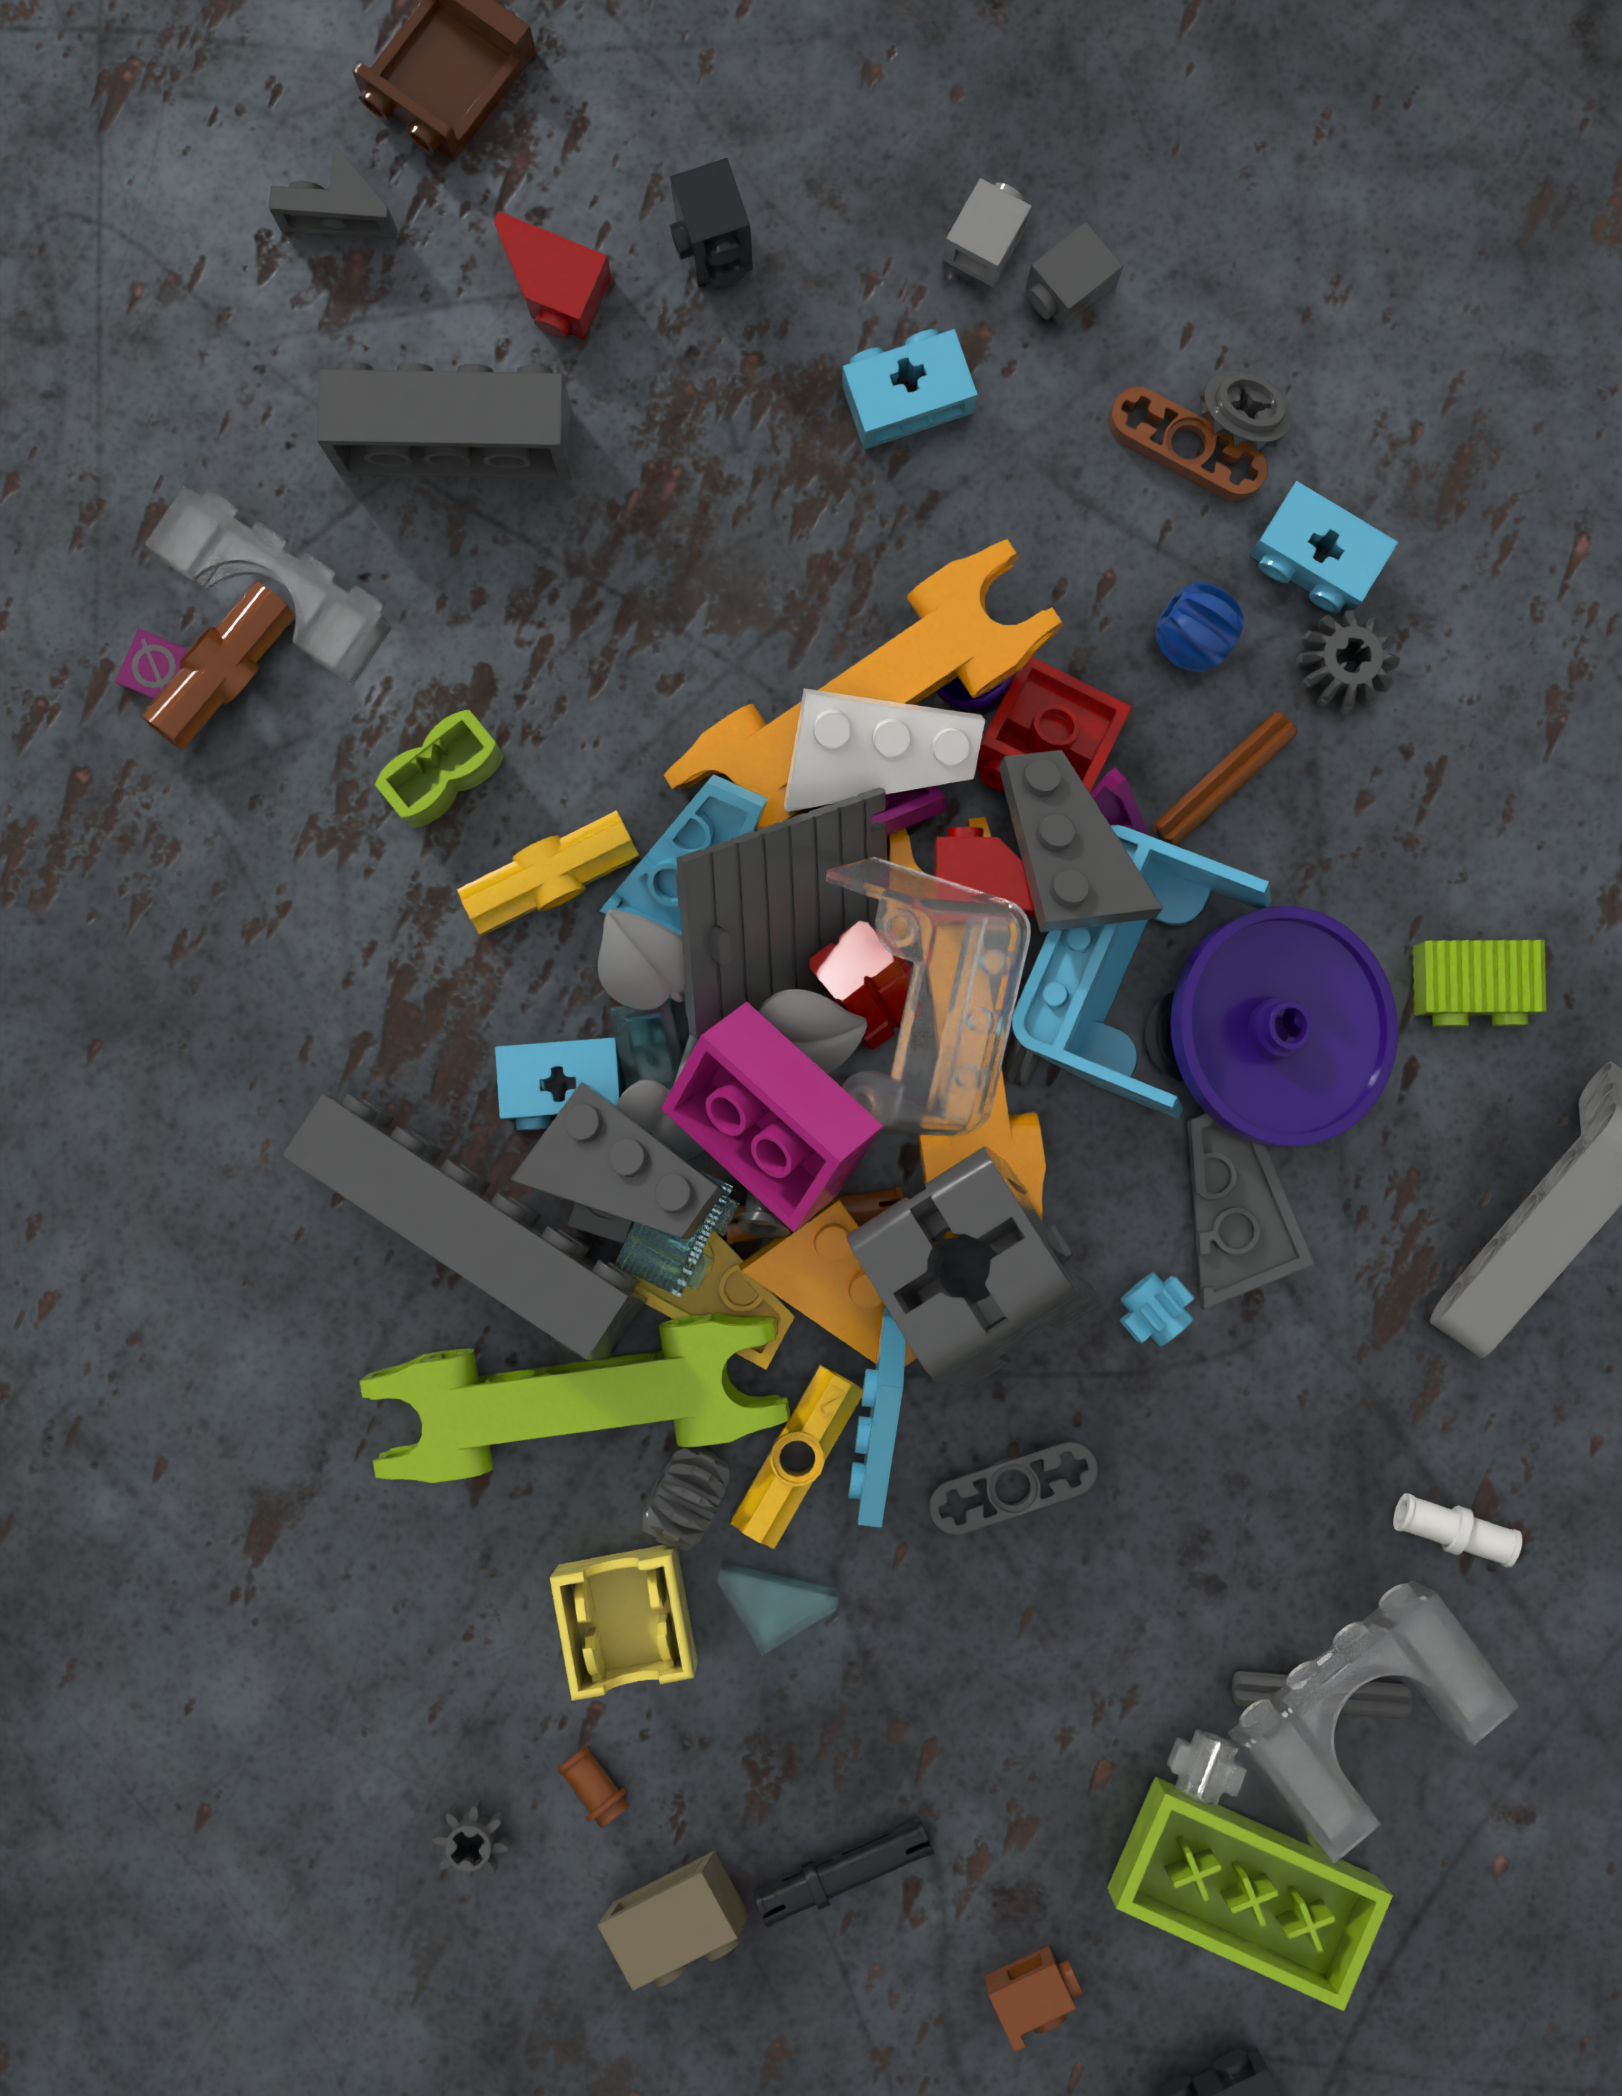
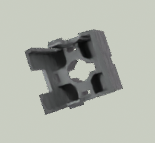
M983 1146L926 1183V1189L913 1198H903L846 1235L850 1248L915 1356L931 1378L938 1382L971 1388L1010 1363L1008 1356L1004 1354L1048 1325L1062 1330L1101 1305L1091 1283L1066 1270L1061 1265V1263L1067 1262L1073 1256V1252L1057 1227L1054 1225L1048 1228L1043 1224L1030 1201L1025 1196L1028 1191L1004 1159L986 1146ZM1015 1229H1018L1023 1237L1021 1241L1018 1240L1013 1232ZM952 1231L953 1234L966 1241L985 1243L997 1254L996 1257L990 1260V1273L985 1282V1286L990 1292L987 1298L974 1302L966 1298L953 1297L946 1290L941 1278L942 1263L947 1253L939 1240L947 1232ZM916 1293H918L923 1301L919 1306L912 1297ZM1006 1317L1005 1320H1003V1321L1000 1322L999 1324H997V1325H995L994 1327H992L994 1324L998 1323L999 1321H1001L1002 1319H1004V1318Z

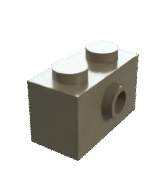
M714 1850L612 1902L597 1926L632 1991L652 1981L656 1987L665 1986L680 1977L687 1970L686 1964L704 1955L708 1961H714L732 1951L740 1942L738 1937L749 1917V1913Z

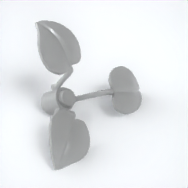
M609 909L604 920L603 936L598 957V974L606 992L621 1004L640 1010L656 1009L663 1005L669 996L676 1002H683L685 1000L684 985L686 984L682 936L666 926L643 916ZM789 989L777 992L765 1000L758 1011L826 1074L842 1065L852 1055L861 1042L867 1027V1019L865 1017L853 1014L831 999L807 990ZM690 1034L676 1080L699 1040ZM647 1079L640 1080L628 1087L617 1102L616 1106L685 1160L692 1159L704 1151L695 1140L661 1110L670 1093L668 1088L656 1081Z

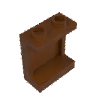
M422 0L372 67L369 68L362 62H359L352 72L361 92L359 99L370 112L384 121H387L390 116L407 127L405 130L407 135L421 149L430 154H434L436 150H439L455 161L534 57L536 49L530 25L495 0Z

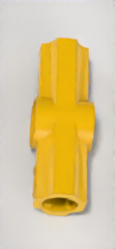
M616 810L562 838L560 835H555L531 844L515 854L512 858L513 862L489 872L471 883L465 884V886L457 889L477 932L480 936H484L535 910H538V912L547 911L572 900L586 890L585 885L603 876H607L619 868L632 864L633 861L641 857Z
M821 1364L819 1365L790 1415L789 1420L786 1422L781 1433L774 1439L769 1454L730 1519L729 1523L758 1543L775 1549L812 1483L821 1474L825 1460L861 1400L863 1394L861 1387ZM792 1441L807 1443L815 1453L813 1463L803 1471L789 1470L780 1459L781 1450Z

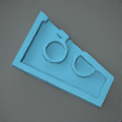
M713 774L599 911L606 914L609 909L643 916L666 926L682 936L676 875L678 874L677 857L700 849L704 850L706 847L726 840L730 841L732 838L752 831L756 832L769 798Z
M886 1307L883 1310L876 1370L866 1369L864 1377L862 1406L871 1407L870 1417L859 1416L855 1453L865 1454L864 1462H852L848 1494L849 1499L859 1500L858 1525L882 1528L903 1393L906 1339Z

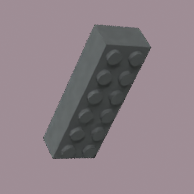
M347 1093L343 1100L326 1094L321 1095L282 1154L283 1157L584 1359L609 1360L648 1300V1298L635 1290L640 1282L639 1279L613 1262L609 1261V1263H606L599 1259L596 1264L585 1257L590 1247L561 1228L556 1230L548 1225L545 1230L535 1224L541 1216L537 1211L513 1196L508 1198L499 1192L495 1196L491 1195L486 1190L492 1182L463 1163L458 1165L450 1159H446L444 1163L437 1159L443 1151L439 1146L415 1131L410 1133L398 1125L393 1130L389 1125L394 1117L366 1099L362 1101L350 1093Z

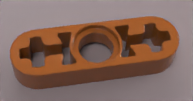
M1131 387L1121 392L1113 403L1108 423L1113 437L1118 442L1230 502H1244L1256 495L1264 483L1268 473V464L1260 450H1253L1246 442H1240L1234 446L1232 437L1227 434H1214L1213 423L1145 387ZM1137 405L1144 407L1147 410L1144 419L1157 428H1160L1164 417L1171 420L1172 422L1166 428L1160 445L1152 441L1158 429L1142 422L1136 429L1130 428L1126 425L1128 414L1122 411V409L1132 412ZM1183 430L1195 432L1203 441V453L1195 459L1179 457L1172 448V437ZM1217 445L1224 449L1217 460L1230 467H1234L1239 460L1246 462L1249 465L1246 474L1253 481L1244 478L1239 485L1233 484L1229 481L1231 470L1217 461L1211 472L1203 468L1210 460Z

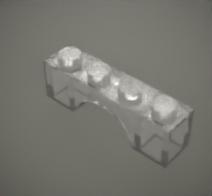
M184 486L144 545L161 561L207 591L227 579L241 575H260L283 584L288 588L295 605L296 625L293 636L295 645L306 656L353 686L392 629L383 615L380 614L384 605L356 585L348 593L331 582L335 573L311 555L305 553L299 561L282 550L286 541L262 523L256 521L250 529L233 517L238 510L213 491L207 489L203 497Z

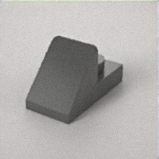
M337 146L333 147L330 190H326L322 186L308 181H294L289 184V187H270L269 210L281 231L396 240L397 227L388 206Z

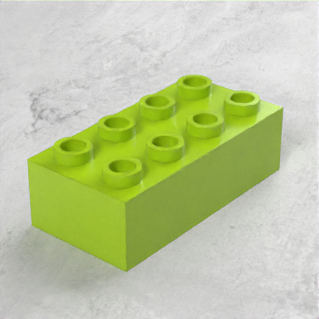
M1156 1776L1107 1887L1116 1909L1342 2011L1347 2006L1393 1897L1376 1875Z

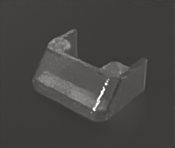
M876 857L827 870L825 882L879 899L875 929L881 945L890 954L914 962L890 1076L875 1070H864L851 1077L834 1071L827 1073V1075L884 1125L879 1133L964 1136L977 1130L987 1122L993 1106L1031 936L1027 915L1021 907L1012 901Z

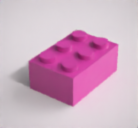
M745 1002L700 1036L661 1107V1110L794 1233L837 1197L884 1126L748 1002Z

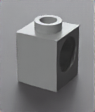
M980 178L946 238L943 261L994 288L1027 229L1032 205L1026 203L1024 197L1013 187L1000 182L993 185Z

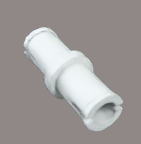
M1409 1493L1403 1494L1396 1506L1393 1519L1395 1530L1406 1531L1441 1543L1443 1550L1459 1555L1464 1551L1495 1561L1505 1567H1512L1519 1557L1522 1547L1521 1531L1508 1529L1475 1518L1470 1509L1459 1505L1449 1509L1416 1498Z

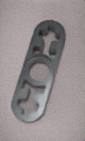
M1069 1439L1060 1440L941 1480L930 1492L928 1498L929 1513L935 1525L942 1531L953 1535L965 1534L1084 1494L1093 1486L1098 1472L1097 1462L1092 1452L1080 1442ZM1065 1452H1069L1075 1460L1084 1459L1085 1467L1077 1471L1078 1481L1069 1484L1063 1476L1047 1479L1045 1481L1052 1490L1049 1493L1040 1495V1481L1030 1466L1031 1462L1041 1459V1469L1046 1472L1061 1465L1060 1455ZM1008 1470L1021 1471L1029 1480L1027 1496L1022 1501L1014 1504L1001 1501L995 1491L998 1477ZM985 1478V1492L990 1503L995 1508L994 1511L983 1514V1504L980 1501L964 1508L966 1518L961 1521H954L950 1513L940 1514L939 1507L947 1503L946 1493L948 1491L957 1490L961 1498L979 1494L973 1482Z

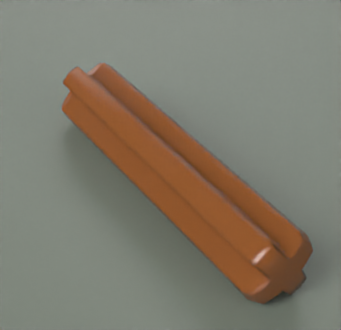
M1274 712L1154 824L1153 829L1162 841L1175 846L1180 844L1297 735L1298 730L1293 722L1282 712Z

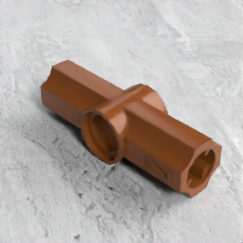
M258 581L253 582L216 627H209L189 648L178 663L181 669L161 689L162 691L146 707V710L140 717L165 740L178 749L183 750L222 703L227 705L248 684L259 668L257 661L278 640L285 628L291 624L290 622L296 614L275 592Z

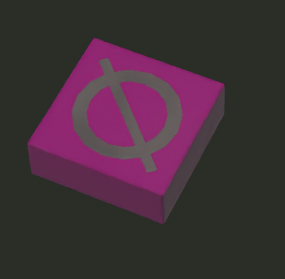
M138 628L115 682L121 687L154 699L181 669L178 663L189 649Z

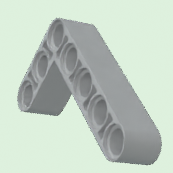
M1612 1061L1599 1069L1580 1096V1137L1451 1285L1431 1315L1430 1323L1479 1358L1486 1357L1497 1347L1622 1205V1068Z

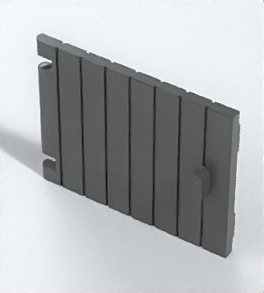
M879 787L858 794V796L835 802L833 805L809 811L807 814L804 813L786 819L781 823L778 822L763 827L756 832L752 831L732 838L730 841L726 840L706 847L704 850L700 849L677 857L678 874L676 875L678 907H680L686 984L684 985L686 1016L688 1017L689 1034L699 1039L703 1033L745 1002H748L759 1011L760 1006L765 1000L783 990L800 989L815 993L819 992L822 987L809 968V959L830 943L837 945L839 943L838 937L858 921L868 922L878 935L889 929L886 824L882 822L871 823V815L886 809V792L884 788Z

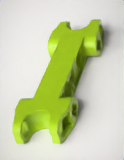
M716 1312L669 1320L658 1325L662 1350L610 1357L609 1360H588L478 1376L474 1349L467 1348L425 1353L400 1365L369 1373L360 1380L362 1398H369L370 1400L400 1399L409 1403L418 1412L422 1422V1436L419 1442L391 1448L389 1451L380 1453L378 1459L373 1460L375 1478L417 1480L428 1483L471 1478L493 1470L490 1445L667 1420H673L676 1442L680 1447H700L729 1443L758 1430L787 1422L790 1417L788 1397H781L779 1395L749 1396L737 1390L730 1382L727 1373V1360L735 1352L766 1345L768 1342L776 1340V1335H778L776 1317L737 1316Z

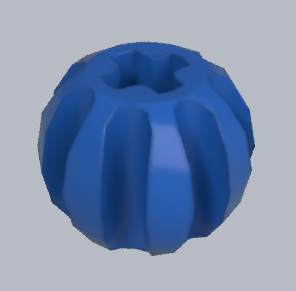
M1193 582L1181 588L1169 601L1158 619L1155 637L1162 653L1174 665L1188 671L1204 672L1219 665L1232 651L1241 636L1244 616L1238 602L1226 589L1210 582Z

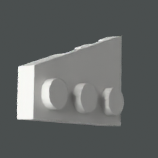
M804 688L783 805L784 809L788 812L833 804L879 787L884 788L886 794L974 779L985 719L979 714Z

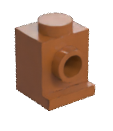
M1049 1945L984 1976L988 1996L1014 2052L1026 2047L1023 2034L1031 2030L1038 2034L1045 2033L1060 2026L1067 2019V2013L1076 2009L1073 2000L1084 1995L1069 1960L1067 1959L1058 1964Z

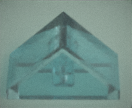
M668 998L663 1005L651 1010H640L629 1006L610 1008L611 1022L627 1088L640 1080L647 1079L656 1081L671 1091L683 1057L673 1002Z
M726 1561L721 1563L717 1580L762 1656L836 1611L839 1599L837 1588Z

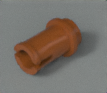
M586 1745L559 1766L557 1770L565 1777L573 1791L589 1811L585 1817L587 1821L590 1822L594 1819L599 1827L603 1828L626 1810L630 1804L624 1797L627 1793L624 1786L620 1789L617 1788L590 1752L589 1746Z

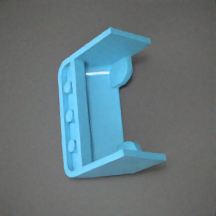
M1111 825L1113 831L1163 907L1159 915L1154 918L1155 920L1172 926L1189 924L1202 914L1212 892L1256 909L1268 908L1272 904L1269 881L1120 825ZM1149 919L1049 931L1013 1013L1012 1027L1018 1041L1028 1051L1093 1085L1179 1120L1183 1107L1178 1097L1133 1079L1132 1077L1138 1063V1054L1134 1043L1122 1031L1104 1024Z

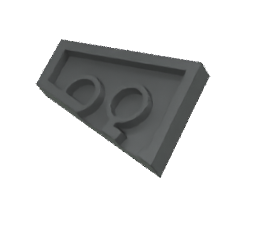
M1058 750L1004 756L999 770L1039 931L1048 932L1156 918L1163 907L1064 752Z
M583 1082L579 1084L510 1179L511 1181L686 1240L691 1239L726 1191L598 1091Z
M1207 1113L1188 1120L1201 1309L1205 1310L1314 1265L1315 1262L1266 1145L1238 1137L1223 1128Z

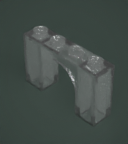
M1412 1580L1407 1584L1397 1585L1387 1591L1379 1601V1608L1362 1622L1351 1623L1340 1630L1333 1639L1332 1647L1316 1660L1306 1661L1293 1669L1286 1679L1287 1684L1269 1699H1262L1251 1704L1241 1714L1240 1723L1228 1732L1310 1845L1333 1864L1338 1862L1381 1825L1341 1770L1335 1753L1334 1733L1338 1716L1346 1701L1358 1688L1371 1680L1383 1676L1400 1675L1409 1677L1447 1730L1473 1746L1519 1708L1517 1702L1438 1593Z

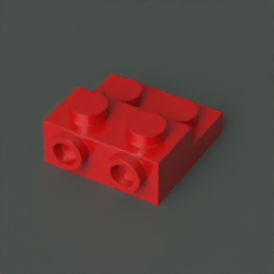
M1031 657L1026 665L1016 673L981 741L976 769L980 771V779L994 790L1005 791L999 770L1004 756L1062 750L1090 793L1132 706Z

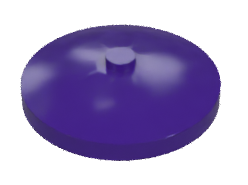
M1274 906L1251 911L1224 922L1209 933L1193 950L1182 969L1174 991L1170 1023L1172 1045L1179 1071L1186 1086L1201 1108L1214 1121L1238 1137L1254 1143L1277 1147L1310 1145L1334 1138L1354 1126L1370 1111L1389 1080L1397 1051L1398 1020L1395 1000L1388 979L1369 947L1344 924L1321 912L1295 906Z

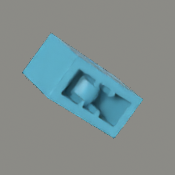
M937 329L924 330L909 337L905 341L904 346L883 352L882 348H870L854 355L849 361L850 364L842 366V388L864 450L974 414L978 394L955 329L940 334ZM906 377L910 385L917 384L916 391L908 392L904 384L897 385L898 379Z
M1296 481L1249 556L1260 562L1258 567L1270 578L1281 583L1294 582L1310 592V600L1318 607L1330 613L1338 614L1340 611L1345 613L1347 610H1355L1362 603L1398 544V541ZM1317 545L1323 546L1327 550L1323 563L1313 558Z
M616 1038L495 1047L500 1119L515 1120L516 1131L547 1129L552 1123L551 1117L558 1115L581 1082L590 1085L614 1105H617L618 1100L623 1094L620 1041ZM563 1069L566 1077L576 1080V1089L567 1090L565 1101L559 1102L557 1094L546 1091V1082L555 1081L557 1071Z

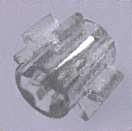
M1201 1729L1195 1730L1190 1743L1176 1738L1167 1762V1766L1171 1767L1170 1771L1179 1775L1175 1789L1192 1799L1212 1806H1218L1221 1795L1224 1792L1237 1797L1247 1769L1242 1767L1243 1764L1235 1760L1239 1747L1223 1737Z

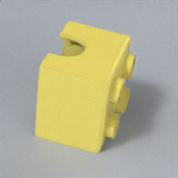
M666 1545L559 1564L550 1576V1584L571 1701L603 1696L612 1688L637 1681L659 1680L660 1684L694 1678L698 1660L677 1547L673 1546L670 1548Z

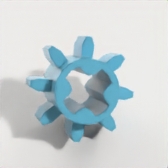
M1152 1272L1135 1284L1120 1299L1129 1312L1119 1321L1137 1342L1142 1344L1151 1337L1161 1347L1174 1339L1193 1321L1194 1318L1186 1310L1185 1306L1194 1297L1176 1276L1172 1275L1163 1282L1155 1272Z

